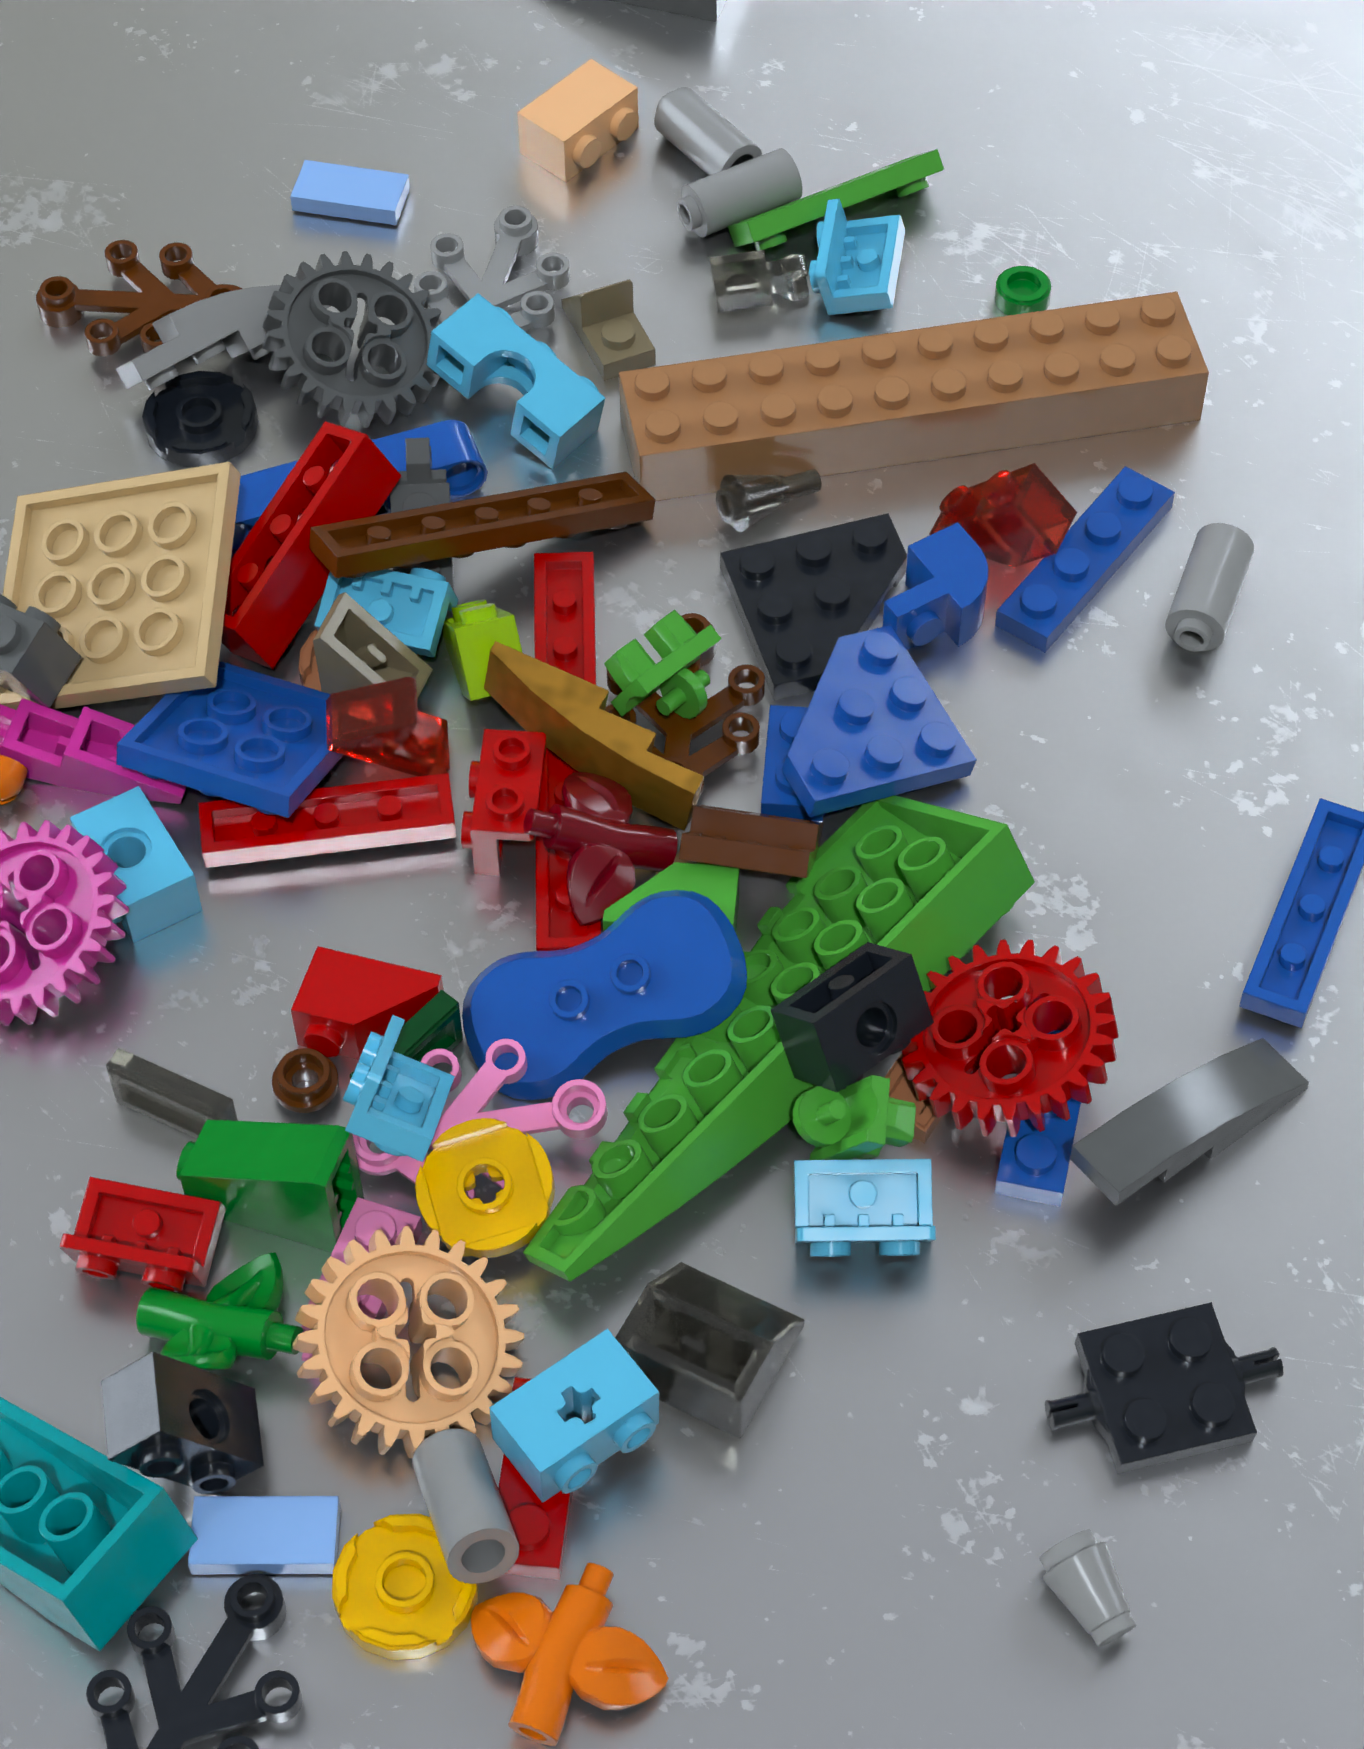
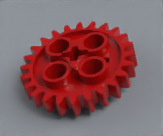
M1003 939L998 944L996 955L987 956L979 945H975L972 952L973 962L965 964L953 955L948 957L952 973L947 977L933 971L927 973L932 992L924 991L934 1023L911 1039V1043L902 1050V1062L907 1079L913 1082L919 1101L930 1099L933 1114L937 1118L952 1110L956 1128L959 1130L965 1128L973 1118H977L982 1135L987 1137L993 1131L997 1122H1006L1010 1136L1017 1137L1020 1122L1026 1119H1030L1033 1126L1041 1132L1045 1130V1113L1053 1111L1058 1117L1067 1121L1070 1119L1067 1105L1069 1099L1073 1098L1081 1103L1089 1104L1092 1102L1088 1082L1106 1084L1108 1081L1105 1063L1116 1061L1117 1055L1114 1039L1119 1037L1112 1000L1109 992H1102L1100 977L1097 972L1085 975L1080 957L1077 956L1063 964L1059 946L1056 945L1047 950L1042 957L1037 956L1034 942L1029 939L1023 945L1020 953H1011L1006 939ZM1007 996H1013L1012 998L1001 999ZM1063 1030L1060 1033L1048 1034L1052 1031ZM968 1039V1040L965 1041V1042L954 1043V1042H956V1041H958V1040ZM1018 1074L1012 1078L1002 1079L1005 1075Z

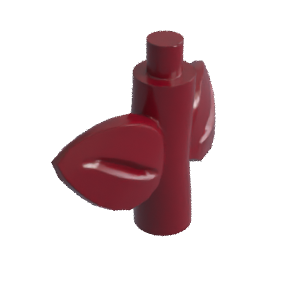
M573 772L566 777L562 786L565 806L554 804L549 812L530 808L526 813L523 828L526 834L543 837L546 848L573 855L568 862L567 890L573 914L579 925L584 926L593 925L603 920L605 909L633 891L636 884L635 869L661 872L672 865L677 853L678 839L673 829L629 824L628 822L633 813L631 795L625 787L616 781L593 773Z

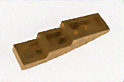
M495 641L490 649L484 689L526 731L545 733L547 748L578 772L593 773L616 781L625 787L631 795L633 806L683 831L686 830L692 818L693 806L697 805L704 780L703 775L653 754L652 749L656 733L605 711L609 694L608 690Z

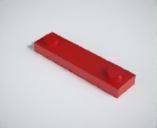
M449 773L313 789L289 818L265 814L254 807L228 799L198 803L201 847L205 868L457 838Z

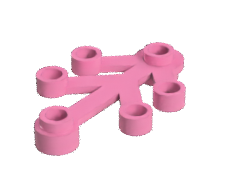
M500 1039L489 1046L485 1056L486 1062L441 1116L429 1149H433L432 1144L449 1128L465 1121L481 1118H492L507 1122L508 1127L518 1129L525 1135H527L526 1132L533 1134L561 1130L571 1138L586 1139L596 1135L606 1123L608 1109L605 1096L595 1083L584 1079H575L560 1086L552 1102L482 1112L504 1084L519 1081L527 1071V1058L521 1044L513 1039ZM438 1048L427 1052L420 1062L431 1067L437 1063H448L452 1066L450 1074L455 1077L449 1092L459 1085L462 1071L457 1057L451 1051ZM503 1053H513L518 1056L517 1064L508 1070L497 1068L495 1061ZM578 1105H586L593 1110L592 1117L584 1123H576L569 1118L571 1110ZM353 1134L358 1167L361 1171L375 1176H384L397 1171L413 1184L416 1183V1176L420 1165L423 1168L426 1158L421 1162L409 1156H394L386 1152L374 1153L370 1150L371 1141ZM488 1172L481 1173L483 1176L492 1181L489 1177ZM504 1180L493 1182L501 1189H504ZM474 1189L467 1191L469 1199L477 1198Z

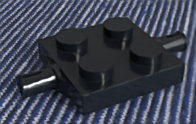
M1212 1302L1078 1333L1074 1344L1085 1374L1084 1393L1051 1401L1046 1400L1045 1412L1047 1419L1050 1418L1049 1426L1053 1431L1058 1428L1092 1421L1094 1427L1106 1440L1116 1472L1120 1474L1253 1442L1257 1430L1245 1399V1384L1282 1377L1283 1364L1282 1360L1278 1359L1280 1354L1275 1347L1237 1357L1224 1339Z

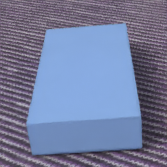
M305 160L290 196L292 211L397 225L410 190L409 174Z
M194 1496L191 1529L198 1540L189 1549L188 1566L191 1575L333 1574V1569L338 1559L341 1513L339 1496Z

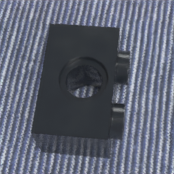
M869 942L771 1009L794 1078L816 1086H822L837 1093L840 1090L846 1089L848 1085L861 1080L865 1072L887 1056L904 1050L911 1043L912 1038L934 1023L912 954Z
M153 1351L101 1381L109 1461L140 1470V1473L144 1476L152 1478L162 1477L190 1486L197 1493L208 1495L230 1490L235 1486L237 1480L264 1466L255 1388Z

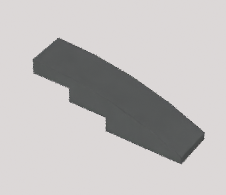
M1261 1038L1223 1054L1184 1074L1125 1109L1072 1145L1070 1160L1117 1206L1157 1176L1163 1182H1166L1203 1154L1211 1160L1308 1088L1309 1081L1264 1038Z

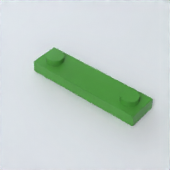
M938 149L916 154L732 224L728 228L735 247L754 243L756 252L786 242L787 238L784 231L825 216L828 200L840 199L842 207L846 208L893 189H896L898 197H902L929 187L926 177L943 171L944 167Z

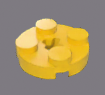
M492 1118L473 1119L449 1128L432 1144L433 1150L426 1157L423 1168L420 1165L416 1176V1199L427 1227L431 1232L432 1230L439 1232L440 1241L447 1246L448 1250H451L458 1241L462 1240L465 1242L463 1257L493 1258L503 1256L529 1243L549 1217L555 1197L552 1169L542 1146L527 1132L526 1136L520 1130L508 1127L507 1122ZM488 1172L493 1182L504 1180V1189L496 1193V1200L490 1203L483 1204L480 1198L469 1199L467 1196V1191L476 1187L477 1181L475 1176L481 1173Z

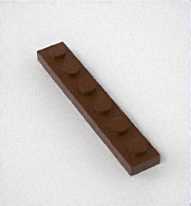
M620 472L314 526L310 529L309 549L335 578H358L368 572L389 568H412L422 562L449 557L466 558L475 552L502 547L519 548L529 542L551 538L568 539L575 537L578 533L605 528L621 529L628 524L653 520L656 499L630 474Z

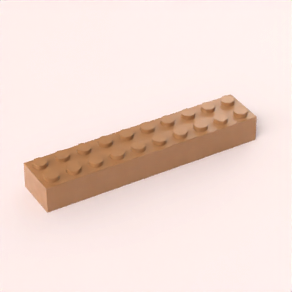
M1175 291L619 372L620 420L635 480L656 499L655 501L1199 421L1201 420L1209 371L1178 292Z

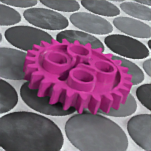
M45 820L37 832L28 823L21 822L15 840L0 829V1023L4 1026H9L14 1016H17L28 1025L33 1024L38 1007L53 1018L58 1016V998L64 995L78 1004L81 1001L77 985L82 980L98 985L101 981L93 967L97 962L114 963L116 959L105 948L107 941L122 939L126 934L112 922L113 919L129 912V907L116 897L127 888L126 884L114 874L118 865L88 835H81L68 824L60 830L52 822Z

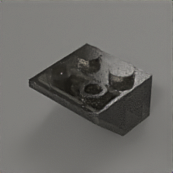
M680 1262L646 1285L615 1338L657 1388L660 1401L741 1439L801 1333L805 1319Z

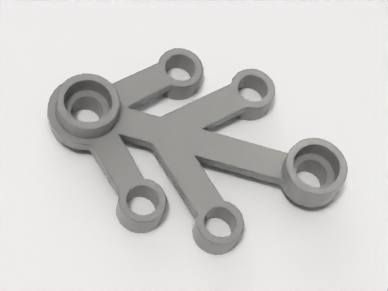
M509 206L503 209L495 220L496 247L482 280L465 260L463 241L459 236L445 233L436 236L431 241L430 248L433 265L447 273L467 301L477 293L493 306L505 308L521 301V310L509 315L515 324L524 331L531 328H545L554 321V299L544 291L558 290L569 283L570 267L566 256L554 252L546 253L538 258L536 271L507 282L517 256L527 255L538 246V223L527 208ZM436 271L423 272L414 280V292L436 289L429 291L430 294L424 308L440 309L441 315L437 322L441 324L457 311L448 299L447 279L443 274Z

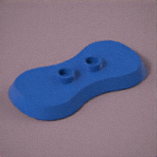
M685 890L662 891L651 894L632 905L611 926L589 941L562 950L517 953L501 958L488 966L469 986L463 1001L462 1020L466 1041L478 1069L486 1062V1052L495 1041L507 1038L520 1043L527 1058V1071L519 1081L504 1084L498 1092L520 1100L531 1101L554 1097L558 1088L564 1083L575 1079H583L608 1055L623 1047L643 1040L695 1036L708 1032L720 1025L741 1003L746 990L747 968L744 952L731 922L719 906L708 897L694 891ZM503 1053L496 1059L495 1066L501 1070L511 1069L517 1064L518 1056L513 1053Z

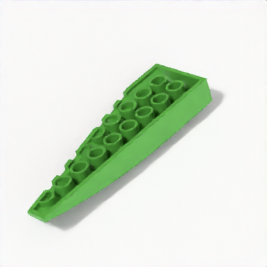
M896 795L864 803L819 847L809 876L807 878L792 876L785 886L789 893L795 895L782 910L780 907H769L757 924L762 935L750 952H744L747 968V986L741 1003L726 1020L710 1031L674 1040L654 1068L660 1079L649 1094L636 1093L623 1112L629 1122L615 1142H601L589 1159L593 1173L584 1185L572 1186L566 1191L523 1253L528 1261L569 1282L679 1209L793 1119L795 1101L802 1093L817 1086L794 1078L771 1009L867 942L912 954L923 991L928 992L931 988L927 973L933 971L945 975L951 969L948 957L953 955L961 959L973 949L974 944L1003 915L1008 913L1013 908L1015 902L1035 883L1008 825Z

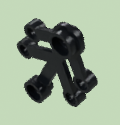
M251 1574L238 1579L230 1586L224 1599L227 1619L182 1691L171 1650L175 1641V1630L168 1613L162 1608L147 1606L139 1609L131 1616L127 1625V1634L134 1651L142 1656L159 1727L146 1749H184L186 1745L266 1720L272 1723H284L293 1719L298 1714L302 1706V1694L299 1684L292 1674L282 1670L271 1671L263 1675L257 1682L254 1691L212 1703L250 1641L265 1640L273 1636L285 1621V1601L279 1585L273 1579L261 1574ZM262 1593L266 1596L264 1604L258 1609L246 1610L240 1606L243 1598L249 1594ZM157 1623L164 1627L163 1633L156 1640L143 1641L138 1638L140 1631L148 1624ZM105 1670L98 1673L89 1682L86 1697L93 1714L101 1720L107 1749H139L129 1716L135 1705V1693L128 1677L117 1670ZM119 1687L124 1690L122 1698L116 1704L104 1706L98 1703L99 1696L105 1689ZM283 1687L292 1692L288 1702L281 1706H270L265 1702L267 1694L275 1688ZM237 1735L224 1740L217 1749H259V1747L251 1738Z

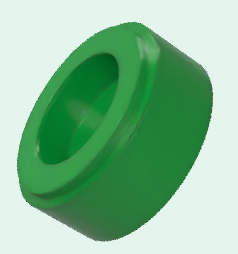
M1014 266L1004 270L998 276L995 288V304L1001 312L1009 316L1047 310L1050 303L1051 281L1044 272L1031 266Z

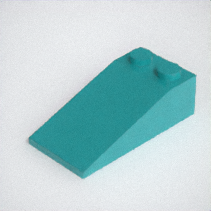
M0 1397V1584L52 1623L100 1652L198 1538L163 1487L122 1464L109 1461L106 1455Z

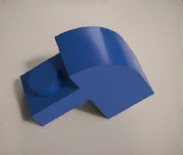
M959 522L908 546L905 585L909 590L884 601L883 627L891 625L907 650L914 646L926 645L943 632H946L957 647H960L977 633L982 624L989 575L988 562L981 548Z

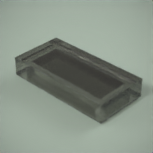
M121 1048L116 1050L106 1064L117 1103L191 1137L198 1138L207 1119L238 1121L233 1099Z

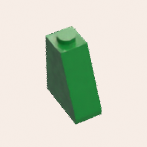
M207 1119L196 1142L189 1141L185 1145L177 1164L176 1176L181 1181L184 1195L220 1201L226 1208L223 1220L331 1253L357 1197L364 1199L353 1134L345 1131L346 1127L339 1125Z

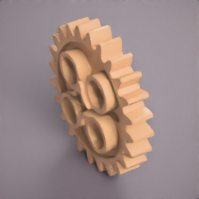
M404 1226L393 1246H391L381 1229L375 1230L369 1240V1253L361 1244L353 1239L343 1251L345 1263L332 1256L326 1260L321 1271L327 1281L312 1279L305 1291L307 1297L315 1304L302 1305L295 1317V1321L312 1329L298 1334L292 1343L294 1350L312 1354V1357L305 1361L297 1371L298 1378H319L321 1383L310 1397L309 1402L311 1405L331 1400L335 1404L336 1408L330 1415L327 1423L331 1428L347 1418L355 1422L351 1443L355 1445L363 1440L369 1431L377 1433L378 1451L381 1455L387 1453L396 1439H403L408 1458H413L416 1449L424 1441V1438H428L437 1432L447 1429H464L475 1434L476 1427L473 1419L487 1426L491 1422L489 1407L494 1405L491 1400L498 1402L512 1393V1386L502 1377L515 1376L522 1368L523 1362L505 1353L517 1348L524 1340V1333L506 1329L504 1326L519 1311L518 1305H498L496 1297L506 1286L507 1282L505 1279L494 1280L489 1283L484 1282L480 1276L486 1269L489 1261L486 1257L476 1260L469 1266L462 1262L465 1251V1242L462 1240L458 1241L448 1253L439 1250L440 1238L437 1230H432L423 1245H415L410 1226ZM401 1282H408L412 1287L408 1337L412 1343H421L420 1348L410 1361V1376L412 1375V1385L417 1396V1401L415 1402L408 1400L406 1397L405 1383L409 1374L410 1345L408 1340L396 1338L408 1320V1306L406 1307V1298ZM367 1294L380 1299L386 1306L388 1318L378 1320L365 1315L358 1306L357 1297ZM436 1294L450 1300L455 1307L456 1318L444 1319L435 1315L428 1306L427 1296ZM441 1362L453 1367L459 1376L460 1387L451 1389L437 1383L432 1376L431 1364ZM375 1363L385 1368L390 1376L391 1388L377 1389L367 1384L361 1375L360 1365Z

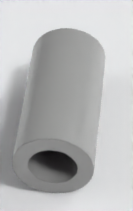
M678 88L664 95L659 101L654 118L656 130L708 176L762 155L761 149L691 88Z
M779 148L684 185L681 190V199L677 201L678 215L687 230H694L698 236L706 237L724 230L732 224L800 199L802 196L801 177L791 155L785 149Z
M1212 523L1202 527L1197 533L1165 622L1168 635L1180 647L1188 651H1210L1219 647L1224 641L1254 554L1252 539L1238 527L1225 523Z
M447 1429L429 1436L416 1449L412 1465L448 1570L455 1579L464 1583L480 1584L492 1581L502 1576L514 1565L519 1555V1543L482 1444L475 1434L464 1429Z

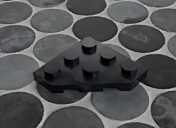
M889 513L720 552V569L774 701L815 691L838 638L869 630L880 613L881 603L892 586L897 587L906 573L907 553Z

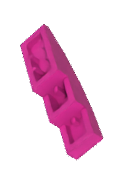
M21 698L17 710L0 704V755L7 756L23 764L28 770L26 778L60 787L109 796H118L139 786L148 801L181 804L187 786L164 779L150 778L142 772L116 765L117 743L135 726L134 724L85 706L78 719Z

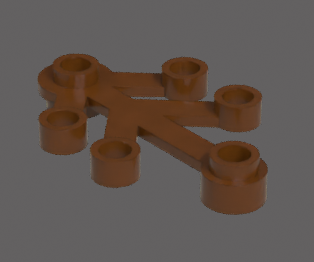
M117 240L110 243L105 249L108 271L114 276L123 277L138 292L78 289L68 278L54 276L46 279L41 284L36 294V302L41 320L46 325L55 328H64L75 324L82 318L84 311L130 313L116 322L109 319H97L86 326L84 333L89 352L95 356L107 357L115 354L123 343L139 334L143 352L146 353L163 343L162 341L154 342L155 340H160V337L152 324L153 322L194 302L242 288L230 284L216 285L194 265L191 248L187 244L175 242L167 244L160 250L159 258L162 273L169 279L180 280L192 294H174L140 263L138 249L133 242Z
M688 613L682 615L696 634L711 624L700 614ZM716 644L700 655V659L687 669L695 673L702 666L709 664L715 656ZM745 664L735 667L729 673L728 686L707 699L705 710L691 719L683 718L674 711L667 716L663 715L656 706V702L661 696L657 692L649 696L635 708L666 737L664 754L654 745L652 753L705 777L735 756L753 752L759 745V722L748 713L734 712L743 706L756 705L763 699L765 694V676L758 667ZM607 670L608 689L618 696L622 690ZM741 683H751L755 686L752 688H742L738 685ZM612 704L605 707V711L637 725L636 713L633 709L624 716H621ZM725 719L722 726V737L690 755L691 740ZM736 731H746L749 733V735L744 737H738L733 735L732 733ZM704 780L702 783L699 798L701 797L704 790Z

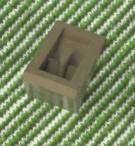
M346 592L337 596L313 639L322 692L370 706V709L403 718L410 714L433 670Z

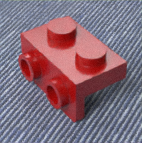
M484 729L480 761H471L469 771V798H474L473 811H464L461 829L462 849H472L475 875L500 876L504 840L531 841L535 838V835L524 832L523 825L527 811L530 808L539 809L547 747L546 734L543 732Z
M89 1177L74 1235L63 1233L59 1248L74 1262H77L76 1271L92 1277L115 1280L119 1270L143 1275L141 1283L146 1286L176 1293L182 1292L184 1283L206 1287L226 1208L220 1201Z

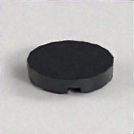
M195 371L181 374L165 382L166 388L160 391L156 396L154 391L148 397L142 414L149 446L162 459L183 467H200L224 463L241 454L255 438L259 422L252 392L244 384V388H242L240 385L233 383V377L221 372Z

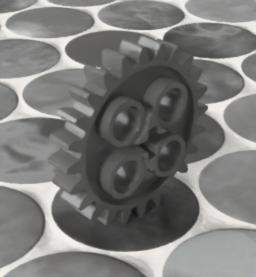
M347 251L342 252L339 263L336 266L333 265L325 254H321L315 270L303 261L299 265L296 276L293 277L286 274L279 291H274L268 306L270 310L267 311L262 328L268 331L263 342V349L274 352L268 367L274 371L286 370L280 384L282 390L295 386L301 389L296 404L302 406L312 399L319 402L317 417L323 418L332 408L338 410V420L342 426H345L351 413L358 414L364 428L369 427L374 413H377L386 425H389L396 414V409L408 417L411 415L416 401L424 404L432 387H436L440 376L429 368L426 363L431 331L436 328L441 310L438 308L424 309L430 292L428 290H420L412 293L409 287L413 275L410 273L399 280L393 278V262H387L379 271L373 269L371 254L366 253L360 266L353 265ZM357 298H362L365 301V309L357 339V347L360 351L354 363V381H349L346 378V369L354 339V332L351 327L357 315ZM322 305L333 306L339 312L329 311ZM378 317L387 318L391 320L395 325H388L382 322ZM315 353L325 354L334 362L321 360ZM371 365L382 367L389 374H381L375 371Z

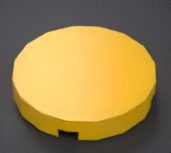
M419 1513L389 1515L373 1522L374 1527L365 1530L359 1537L358 1533L354 1535L344 1545L333 1569L332 1599L345 1633L362 1649L389 1660L421 1659L448 1647L467 1628L473 1609L478 1603V1584L458 1581L450 1574L430 1517Z

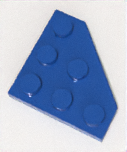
M889 625L838 638L787 753L782 772L808 816L813 817L970 776L977 759L895 630Z

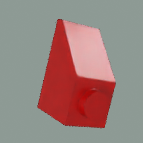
M317 946L291 1008L297 1044L317 1050L326 1057L341 1055L359 1060L371 1031L384 1036L392 1015L405 1019V1024L441 990L444 991L442 975Z

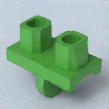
M673 610L644 634L661 656L662 660L655 664L635 638L614 653L604 663L614 681L622 690L611 701L621 716H624L659 689L662 697L657 700L656 706L663 715L667 716L674 711L683 718L691 719L698 716L707 707L705 687L710 684L709 675L701 669L693 673L687 668L700 659V655L717 644L722 638L711 624L696 634L676 610Z
M870 1075L848 1085L846 1089L840 1090L838 1093L825 1089L822 1086H817L802 1093L795 1101L793 1123L798 1134L807 1143L816 1146L810 1153L809 1160L873 1159L879 1156L885 1144L902 1147L912 1143L915 1127V1103L889 1097L890 1079Z

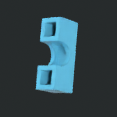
M479 293L431 331L426 365L464 397L469 399L480 389L491 384L509 385L524 395L516 403L510 435L552 470L598 431L605 397L599 393L594 383L584 376L577 375L556 357L548 345L532 338L515 324L512 317L504 309L493 306Z

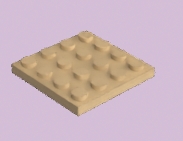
M231 462L17 496L2 595L17 606L16 610L25 613L28 607L32 606L54 618L61 625L57 634L82 656L50 706L51 709L216 687L241 478L240 472ZM0 686L1 705L17 710L21 698L32 701Z

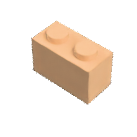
M593 59L588 60L517 112L520 154L562 181H569L583 169L591 167L598 158L618 143L627 140L639 128L638 87Z

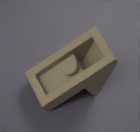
M630 279L561 299L562 309L604 381L619 377V372L643 369L656 365L655 347L634 313L633 283Z

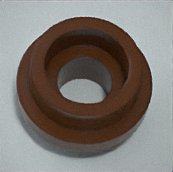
M309 1048L293 1050L280 1060L273 1072L272 1088L274 1096L284 1108L297 1113L318 1111L327 1106L338 1092L339 1078L337 1069L329 1058L317 1050ZM311 1080L316 1082L310 1087H296L302 1081Z

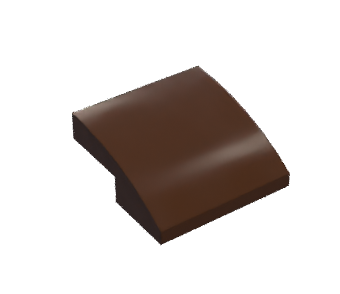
M708 805L693 806L690 831L682 833L679 859L807 878L817 856L824 823Z

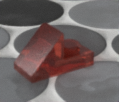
M404 677L332 693L326 700L327 750L418 777L444 774L450 770L448 722L445 719L418 711L417 685L414 677Z

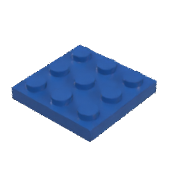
M219 661L216 687L166 694L117 743L116 765L142 772L150 778L164 779L199 790L208 796L222 797L248 805L265 814L289 818L369 727L370 706Z

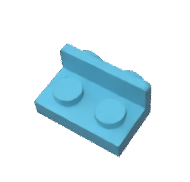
M412 568L410 574L384 569L368 572L358 578H335L329 572L314 627L317 631L319 630L337 596L346 592L415 654L434 658L447 611H452L451 607L458 604V598L443 575L424 568Z

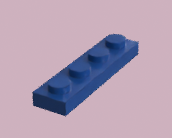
M1125 466L997 609L995 626L1046 653L1173 506L1175 492Z
M1322 798L1319 799L1243 990L1239 1007L1299 1028L1303 1027L1364 868V812Z

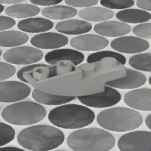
M281 285L250 287L221 293L194 302L153 322L152 324L163 344L116 368L126 389L143 381L149 391L179 375L174 365L189 356H192L196 365L226 349L231 358L250 351L253 359L256 360L270 353L271 351L263 349V342L268 331L262 328L267 311L270 310L268 306L274 291H279ZM322 305L326 309L331 307L330 305Z

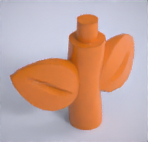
M587 1563L579 1584L565 1586L554 1611L540 1597L527 1593L511 1592L490 1598L476 1605L471 1614L473 1639L482 1658L494 1668L524 1673L518 1698L508 1725L516 1733L534 1742L548 1746L557 1745L569 1710L573 1690L580 1699L602 1710H623L637 1706L656 1696L664 1689L669 1679L661 1661L644 1640L620 1627L604 1626L613 1608L612 1602L605 1596L614 1574L601 1565Z

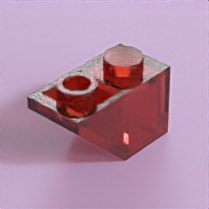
M1033 463L1011 472L1002 470L994 474L987 481L970 487L962 485L952 490L942 500L939 506L941 513L929 534L932 535L959 522L981 548L986 559L1014 568L1056 554L1077 511L1038 466Z

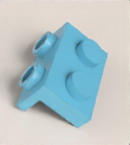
M840 199L828 200L824 221H820L817 224L818 256L816 260H811L809 268L812 290L815 294L821 293L828 315L893 308L905 236L901 215L847 221Z
M392 1015L384 1036L372 1031L370 1032L342 1101L355 1107L345 1131L374 1142L380 1150L390 1155L409 1156L423 1162L434 1137L455 1076L394 1052L393 1049L405 1019Z
M931 1159L794 1160L795 1244H810V1257L851 1256V1243H879V1256L920 1255V1242H933L936 1240V1227L933 1226Z

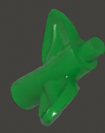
M276 1252L263 1254L229 1274L213 1286L205 1301L176 1292L150 1287L142 1295L136 1313V1326L141 1335L168 1341L159 1354L206 1371L230 1369L233 1367L237 1356L271 1360L277 1352L296 1355L299 1351L293 1349L292 1343L298 1334L304 1332L302 1327L284 1324L281 1313L277 1311L283 1294V1271Z

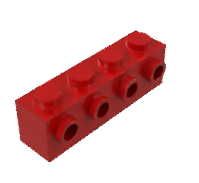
M325 421L232 557L221 643L232 654L271 669L274 668L324 593L330 572L309 549L311 527L375 516L401 478V474L367 434Z

